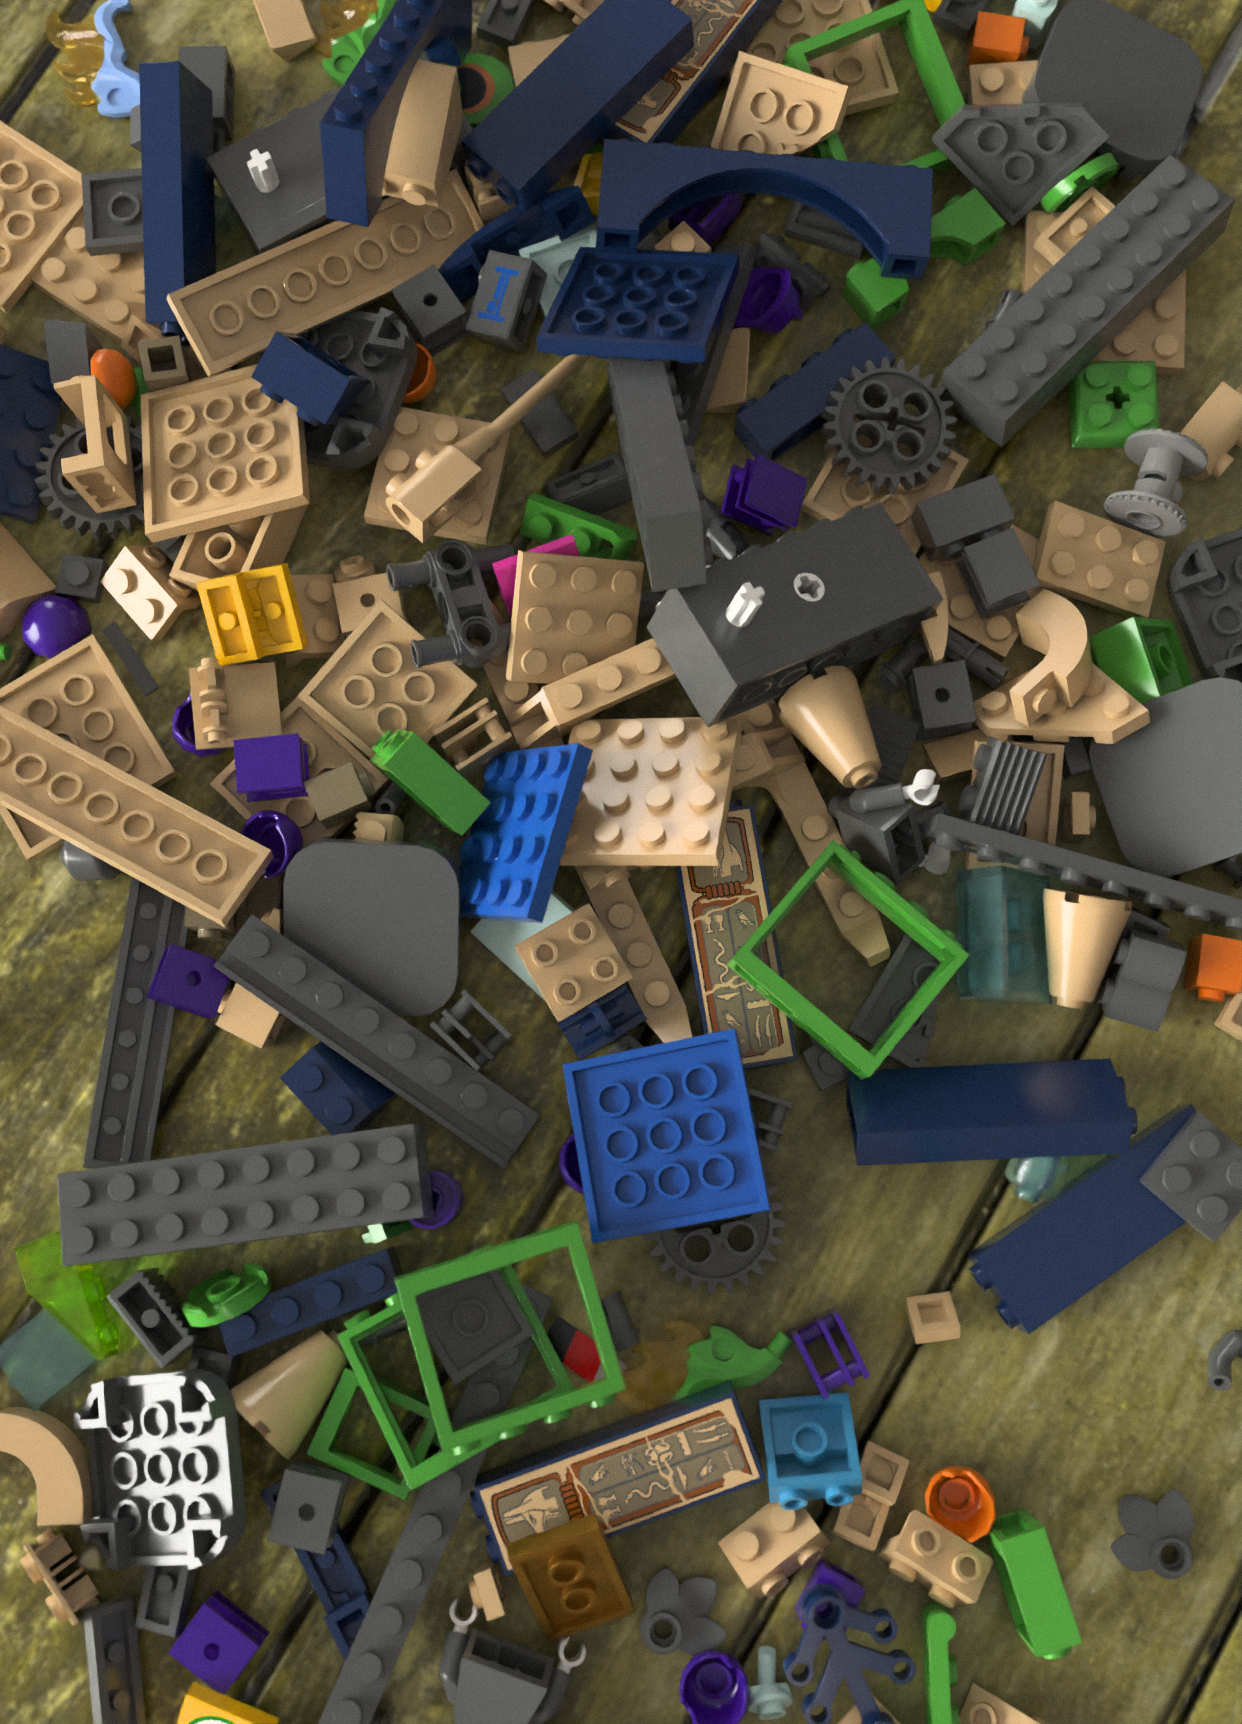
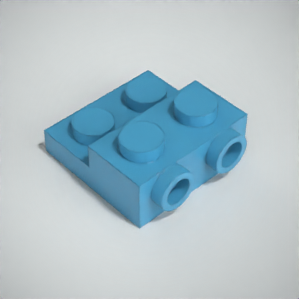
M848 1392L829 1394L827 1399H824L821 1395L759 1400L770 1503L780 1502V1507L785 1510H798L807 1506V1500L826 1498V1502L829 1505L843 1506L851 1503L854 1500V1495H862V1474Z

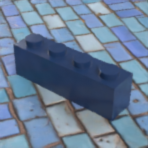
M866 322L855 330L848 328L837 336L832 344L833 346L822 354L819 351L814 352L802 363L800 370L790 377L787 374L781 376L770 386L768 393L758 400L756 398L749 399L738 409L734 433L754 457L759 454L774 462L821 428L825 423L829 422L821 417L824 408L831 406L826 399L831 391H837L835 385L840 377L848 380V373L853 366L862 372V367L866 360L870 359L876 369H878L882 358L887 357L890 367H894L896 357Z
M394 1246L271 1292L250 1310L231 1320L220 1323L219 1326L229 1357L396 1294L398 1290L394 1278L404 1274Z

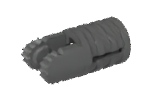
M703 493V500L707 499L711 519V528H706V536L703 537H710L712 552L719 556V558L726 557L727 560L740 556L745 550L750 548L749 541L746 540V537H743V534L732 524V521L722 514L721 510Z

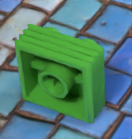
M1091 361L1068 383L1071 445L1073 448H1124L1127 438L1132 433L1138 430L1142 431L1143 429L1160 428L1156 363L1154 361ZM1110 401L1116 402V404H1118L1120 408L1115 409L1113 402Z

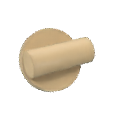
M351 556L343 559L340 562V566L334 571L336 583L377 575L374 563L370 560H364L363 556Z

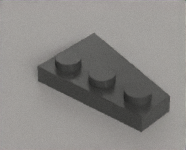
M904 932L846 1031L872 1046L939 965L940 961ZM939 993L888 1054V1057L906 1068L926 1067L927 1060L925 1059L929 1040L933 1034L935 1024L933 1020Z

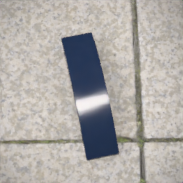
M578 185L545 193L526 213L516 206L483 226L464 241L445 260L438 271L461 303L477 292L479 272L482 265L486 263L489 250L520 256L519 249L542 242L556 233L562 242L595 222L596 219Z
M282 1479L260 1491L272 1517L274 1516ZM338 1524L334 1542L330 1548L326 1549L325 1555L298 1548L294 1549L327 1613L324 1620L346 1661L373 1600V1595L357 1559Z

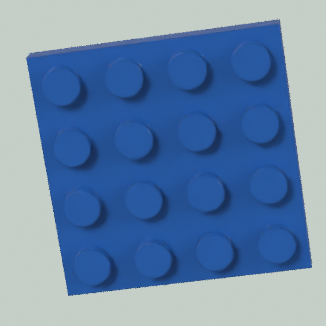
M580 744L506 751L489 760L484 772L486 782L482 795L491 804L473 823L470 835L464 841L460 850V868L463 879L461 887V917L533 923L543 922L593 752L592 749Z
M735 1028L562 1064L592 1243L606 1242L772 1210L738 1031Z

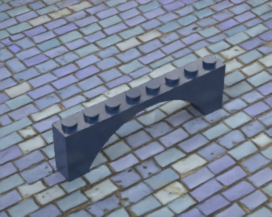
M398 0L320 121L327 218L369 227L382 204V190L390 144L401 101L412 71L423 51H425L431 61L461 67L472 47V0Z
M604 139L596 251L637 255V245L658 225L684 208L703 200L723 195L763 193L802 202L839 222L865 246L881 267L880 277L921 280L930 259L933 169L918 168L914 165H884L872 161H840L830 157L819 159L797 157L793 154L755 153L751 150H721L709 146H678L667 142L656 144L634 142L629 139Z

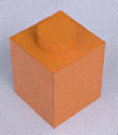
M978 11L971 35L965 71H968L969 65L1025 61L1029 45V37L1023 36L1026 18Z
M1201 934L1189 939L1183 989L1197 992L1198 999L1211 1002H1224L1225 997L1241 993L1242 940Z

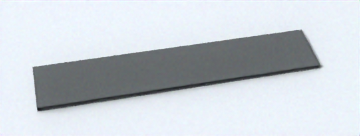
M115 622L105 628L103 632L144 694L147 696L159 688L117 623Z

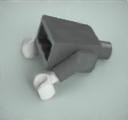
M929 769L918 771L912 785L904 786L902 782L881 787L869 785L855 790L849 797L843 793H838L831 799L828 805V813L838 820L843 842L847 849L851 852L855 850L861 856L864 863L885 875L895 886L912 871H919V867H925L932 874L941 875L948 870L950 865L951 850L941 848L935 845V842L930 844L928 854L924 855L915 806L907 801V799L912 798L914 802L920 805H929L935 800L940 785H932L936 773Z
M461 1597L457 1598L450 1607V1617L455 1624L453 1631H448L439 1671L447 1699L455 1705L453 1716L455 1723L544 1724L557 1714L572 1677L569 1675L571 1668L577 1667L585 1659L586 1649L584 1643H581L576 1656L568 1658L564 1656L563 1651L568 1644L570 1636L560 1639L557 1644V1653L560 1661L557 1668L553 1667L555 1658L475 1628H472L470 1636L467 1635L468 1625L478 1618L480 1609L477 1610L473 1603L471 1617L463 1619L458 1614V1605Z

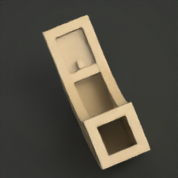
M1045 588L1016 612L1022 644L1046 655L1034 669L1009 690L1015 720L1027 727H1030L1043 714L1048 713L1057 701L1072 707L1085 692L1092 674L1091 650L1086 622L1082 614L1069 600Z
M8 1407L0 1410V1451L19 1458L30 1469L35 1479L38 1496L37 1526L84 1524L93 1518L89 1455L74 1432L55 1417L39 1410L25 1407Z

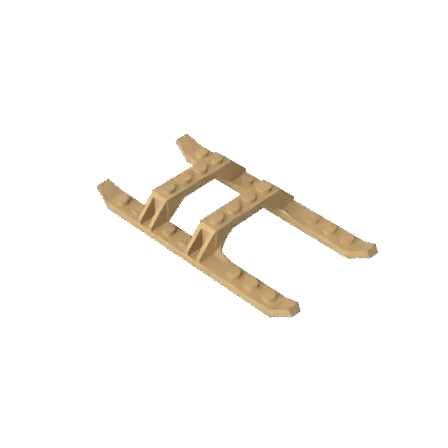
M490 600L496 621L500 624L507 623ZM472 638L474 646H484L480 640ZM653 638L542 687L541 691L536 683L512 682L506 679L509 649H506L505 653L500 657L489 659L482 666L520 750L565 745L562 737L570 733L573 726L590 719L607 708L677 678ZM773 699L736 715L740 716L743 736H741L732 791L744 787H763L771 793L808 870L833 840L839 845L842 844L845 847L846 845L831 815L828 813L827 806L805 764V758L800 753L792 737L793 733L779 718L778 712H781ZM574 865L598 919L614 946L622 953L621 957L633 976L627 983L637 1004L647 1018L646 1024L662 1043L691 1038L692 1032L685 1002L628 879L611 888H608L603 883L589 889L582 874L591 865ZM827 867L814 884L839 936L870 967L889 959L890 947L876 907Z

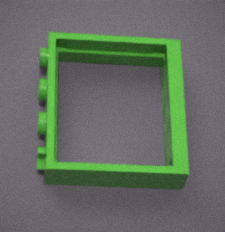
M900 0L788 46L781 65L812 74L808 61L899 24L940 127L962 105H966L923 0ZM837 133L812 147L814 158L830 157L840 161H848ZM940 149L900 165H914L918 168L933 169V175L955 166Z
M833 840L727 963V966L862 1080L870 1077L970 954L962 949L963 945L954 939L955 934L945 928L940 930L928 920V912L921 905L913 900L905 901L894 891L895 885L889 878L877 871L872 873L860 863L862 858L855 850L851 852L844 845H839ZM827 867L940 961L939 965L868 1051L754 955L755 951Z
M567 1222L394 1278L443 1452L452 1449L453 1455L470 1452L481 1446L480 1439L497 1433L499 1439L517 1436L527 1430L525 1426L527 1423L541 1418L544 1419L545 1424L558 1422L572 1415L570 1409L585 1403L589 1404V1408L601 1407L616 1400L615 1393L626 1390L577 1222ZM567 1246L605 1377L452 1429L415 1295Z
M488 1244V1245L482 1247V1248L479 1249V1250H483V1249L489 1248V1247H491V1245ZM512 1265L497 1268L535 1332L532 1338L557 1385L527 1403L574 1388ZM397 1292L385 1300L388 1308L371 1316L369 1310H365L344 1322L347 1330L338 1334L337 1337L412 1491L502 1439H499L497 1433L480 1439L481 1446L470 1452L453 1455L452 1449L445 1452L440 1451L418 1464L360 1343L362 1340L405 1318Z

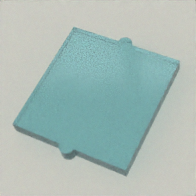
M56 1301L48 1305L0 1345V1367L9 1377L8 1385L10 1387L15 1386L33 1411L38 1410L99 1359L80 1335L81 1327L78 1325L74 1326Z

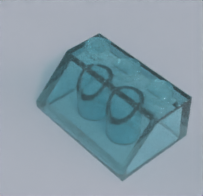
M1002 865L957 871L955 896L958 903V929L956 940L963 945L961 948L970 954L959 967L957 973L959 1000L980 1003L1052 1004V995L1049 994L1043 910L1044 888L1049 889V876L1033 874Z

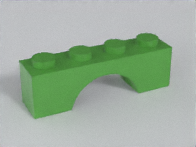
M976 187L964 196L957 194L943 206L942 210L931 218L930 258H949L967 266L998 244L1005 222ZM874 258L868 262L862 260L848 271L843 292V298L873 331L904 309L909 292L906 279L880 277L881 267Z

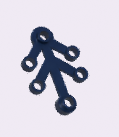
M822 1583L811 1587L805 1592L800 1602V1614L806 1624L797 1651L788 1654L783 1663L784 1672L792 1685L796 1687L808 1685L812 1681L815 1672L812 1663L824 1635L826 1636L831 1648L815 1692L808 1694L803 1699L801 1705L808 1724L830 1723L833 1716L832 1704L842 1677H844L862 1717L861 1724H895L890 1715L879 1711L860 1667L890 1676L894 1683L904 1685L914 1678L916 1674L915 1663L910 1655L902 1649H895L888 1654L848 1641L842 1626L870 1633L876 1642L885 1644L891 1642L897 1635L898 1625L888 1610L883 1608L875 1609L870 1613L847 1605L841 1591L831 1584ZM829 1601V1606L826 1610L822 1612L815 1611L819 1604ZM889 1621L885 1630L875 1631L879 1622ZM907 1662L906 1667L902 1671L894 1672L896 1664ZM797 1664L806 1665L804 1671L800 1674L792 1673L793 1668ZM815 1706H824V1709L818 1715L810 1714Z

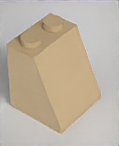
M418 59L408 81L396 119L386 165L382 196L388 195L405 199L407 202L418 206L427 204L439 207L463 124L456 67Z

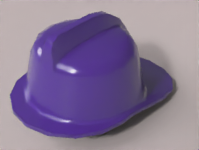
M761 267L752 269L734 326L752 327L772 335L784 329L790 321L802 319L803 313L798 307L800 296L797 289L791 283L792 275L788 269Z

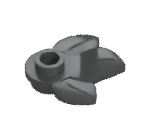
M1171 1489L1156 1506L1153 1502L1141 1496L1123 1495L1119 1504V1518L1126 1534L1115 1539L1110 1545L1116 1558L1122 1565L1133 1571L1152 1569L1156 1574L1167 1579H1176L1185 1575L1193 1561V1552L1188 1539L1193 1531L1195 1522L1193 1513L1184 1496L1176 1489ZM1167 1545H1172L1174 1548L1173 1558L1169 1561H1163L1161 1558L1162 1549Z
M668 1567L661 1569L651 1578L645 1592L648 1610L644 1614L640 1625L642 1640L651 1651L658 1654H669L680 1649L693 1656L708 1649H715L726 1638L725 1630L708 1617L716 1596V1582L713 1578L694 1576L679 1583L675 1574ZM661 1620L668 1621L672 1626L671 1631L667 1635H659L654 1629L657 1622Z

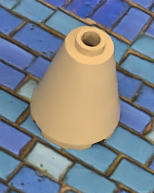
M830 666L824 668L827 675L814 679L812 674L801 678L785 692L779 701L778 706L781 709V713L778 712L782 723L844 787L860 789L871 785L877 779V773L880 771L882 764L859 685L852 670L845 666Z
M1044 888L1043 910L1049 994L1058 997V1005L1083 1009L1084 1002L1094 1001L1132 911L1133 902L1116 898L1106 899L1105 897L1086 893Z
M334 1329L328 1335L322 1330H318L231 1390L236 1410L287 1460L294 1453L296 1454L339 1383L345 1367L350 1365L337 1337L338 1333Z

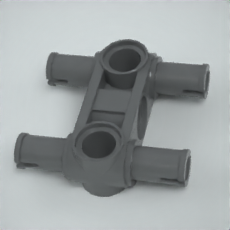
M448 540L443 542L437 550L427 551L422 556V559L387 564V579L393 592L426 584L429 588H432L446 635L411 641L410 651L416 668L446 661H452L454 664L463 665L468 668H480L489 659L498 658L505 653L506 649H509L511 622L500 624L496 621L481 574L494 572L492 563L515 555L510 543L475 549L474 546L458 540ZM444 564H453L456 567H458L459 570L448 569L446 566H444ZM467 639H478L484 646H474Z

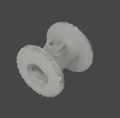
M1160 428L1138 430L1127 438L1124 446L1125 453L1129 459L1140 466L1138 480L1135 482L1132 491H1119L1110 494L1104 503V513L1107 514V518L1111 519L1112 522L1152 537L1167 538L1183 532L1188 522L1186 513L1177 505L1183 495L1182 486L1178 478L1194 476L1203 472L1208 463V454L1201 444L1196 443V440L1190 439L1189 436L1182 435L1179 432Z

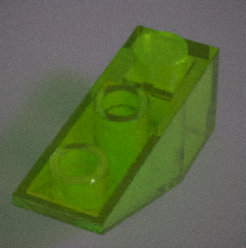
M61 1231L15 1247L14 1251L27 1292L98 1361L118 1354L116 1345L119 1344V1333L114 1321L107 1318L103 1302L106 1300L104 1285L98 1276H94L91 1264L63 1267Z

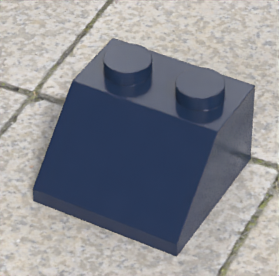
M278 331L275 332L251 376L262 384L260 391L281 404L286 399L299 408L296 414L300 418L316 427H319L321 423L324 425L335 424L368 382L367 379L300 335Z
M323 1042L312 1047L280 1077L331 1135L361 1131L398 1096V1094Z

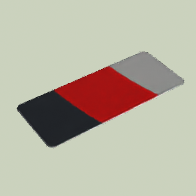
M558 1317L547 1332V1336L560 1361L588 1382L604 1378L605 1375L595 1341L563 1318ZM618 1359L620 1370L623 1375L627 1369V1365Z

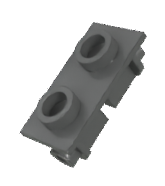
M762 232L755 247L758 253L753 267L788 269L792 275L791 283L797 289L800 296L798 307L807 314L816 297L822 298L830 289L831 285L827 282L828 276L821 274L808 261L803 264L800 263L801 255L784 241L783 236L778 235L776 237L773 233Z

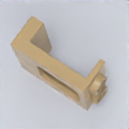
M95 374L89 376L79 375L72 377L70 380L54 383L55 391L85 426L88 448L87 454L61 459L62 475L96 513L137 505L128 417ZM112 426L115 451L108 442L106 427Z

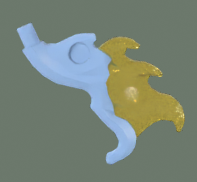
M129 0L107 1L97 9L94 16L76 24L60 22V14L57 10L52 12L46 21L45 30L49 40L55 47L67 55L65 63L62 64L53 60L52 64L62 78L78 86L75 91L67 88L63 89L62 91L65 96L76 106L93 107L98 105V111L101 115L113 118L131 116V109L140 104L139 73L124 66L128 55L114 25V19L118 13L131 11L132 5Z

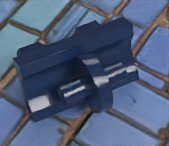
M624 983L557 1024L581 1061L647 1021V1018Z

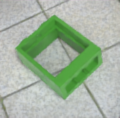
M397 729L392 733L388 730L372 747V750L376 753L369 761L448 830L463 835L491 804L488 799L414 732Z
M351 1365L345 1367L306 1454L406 1501L412 1491L405 1477L401 1479L334 1447L360 1388H362ZM375 1373L388 1401L429 1419L414 1452L419 1464L426 1460L432 1445L437 1448L440 1447L427 1396ZM423 1484L415 1488V1490L421 1491Z
M1024 1508L996 1517L990 1533L985 1536L1016 1632L1037 1658L1043 1656L1045 1659L1052 1660L1068 1655L1071 1652L1070 1647L1082 1644V1640L1044 1526Z

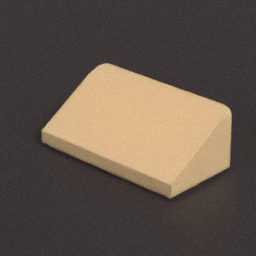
M253 0L270 48L285 61L290 62L318 41L303 0Z
M749 327L732 329L705 412L737 414L738 409L746 402L750 346Z
M976 729L923 744L922 747L929 768L936 773L934 783L941 784L972 775L974 740H988L989 737L982 730ZM1010 735L1008 741L1014 742L1013 738Z

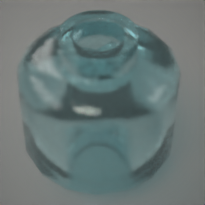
M1068 1156L1013 1158L1009 1160L1005 1176L1015 1185L1013 1192L1017 1196L1033 1203H1039L1041 1197L1055 1198L1059 1195L1070 1169L1071 1161Z

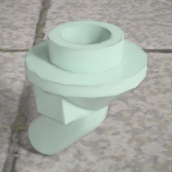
M761 1646L758 1648V1685L750 1687L748 1711L758 1713L760 1720H772L786 1715V1707L793 1704V1696L791 1695L788 1683H776V1649L771 1646Z

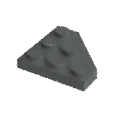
M1082 102L962 105L932 135V141L1014 226L1055 185L1066 178L1100 147L1110 135L1108 130Z

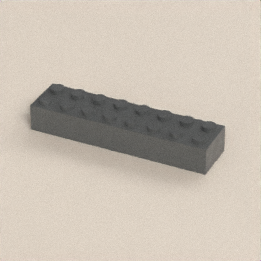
M1169 155L942 372L941 386H945L946 389L940 396V400L953 401L954 404L951 408L999 446L1003 447L1225 232L1235 200Z
M607 358L608 386L652 592L707 584L705 565L713 564V553L710 537L703 536H706V528H711L710 511L707 499L703 500L701 474L696 472L695 452L693 445H690L688 425L686 419H683L681 398L676 391L674 371L670 370V360L654 359L651 361H641L637 358Z
M417 1124L57 1174L63 1267L435 1217L425 1126Z

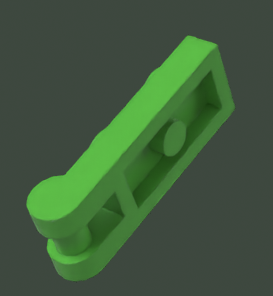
M534 492L527 500L520 535L544 544L573 534L580 556L631 560L628 553L629 550L634 549L638 536L631 528ZM604 541H611L613 549L604 546Z
M931 1601L924 1605L921 1612L926 1724H960L958 1707L956 1704H951L950 1686L957 1685V1665L955 1656L948 1654V1641L956 1633V1623L945 1606L936 1601Z

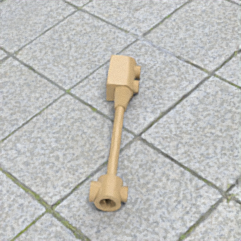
M572 354L566 356L486 428L474 432L453 445H446L440 452H437L433 447L423 450L415 463L419 470L410 478L403 473L396 474L386 487V493L390 495L386 498V505L393 517L424 544L481 492L482 469L479 466L493 450L497 440L592 355Z
M1222 381L1180 432L1182 435H1187L1190 439L1196 440V443L1201 444L1208 454V463L1205 470L1188 478L1195 481H1205L1210 475H1213L1218 479L1234 460L1228 452L1235 444L1242 449V384L1233 389Z

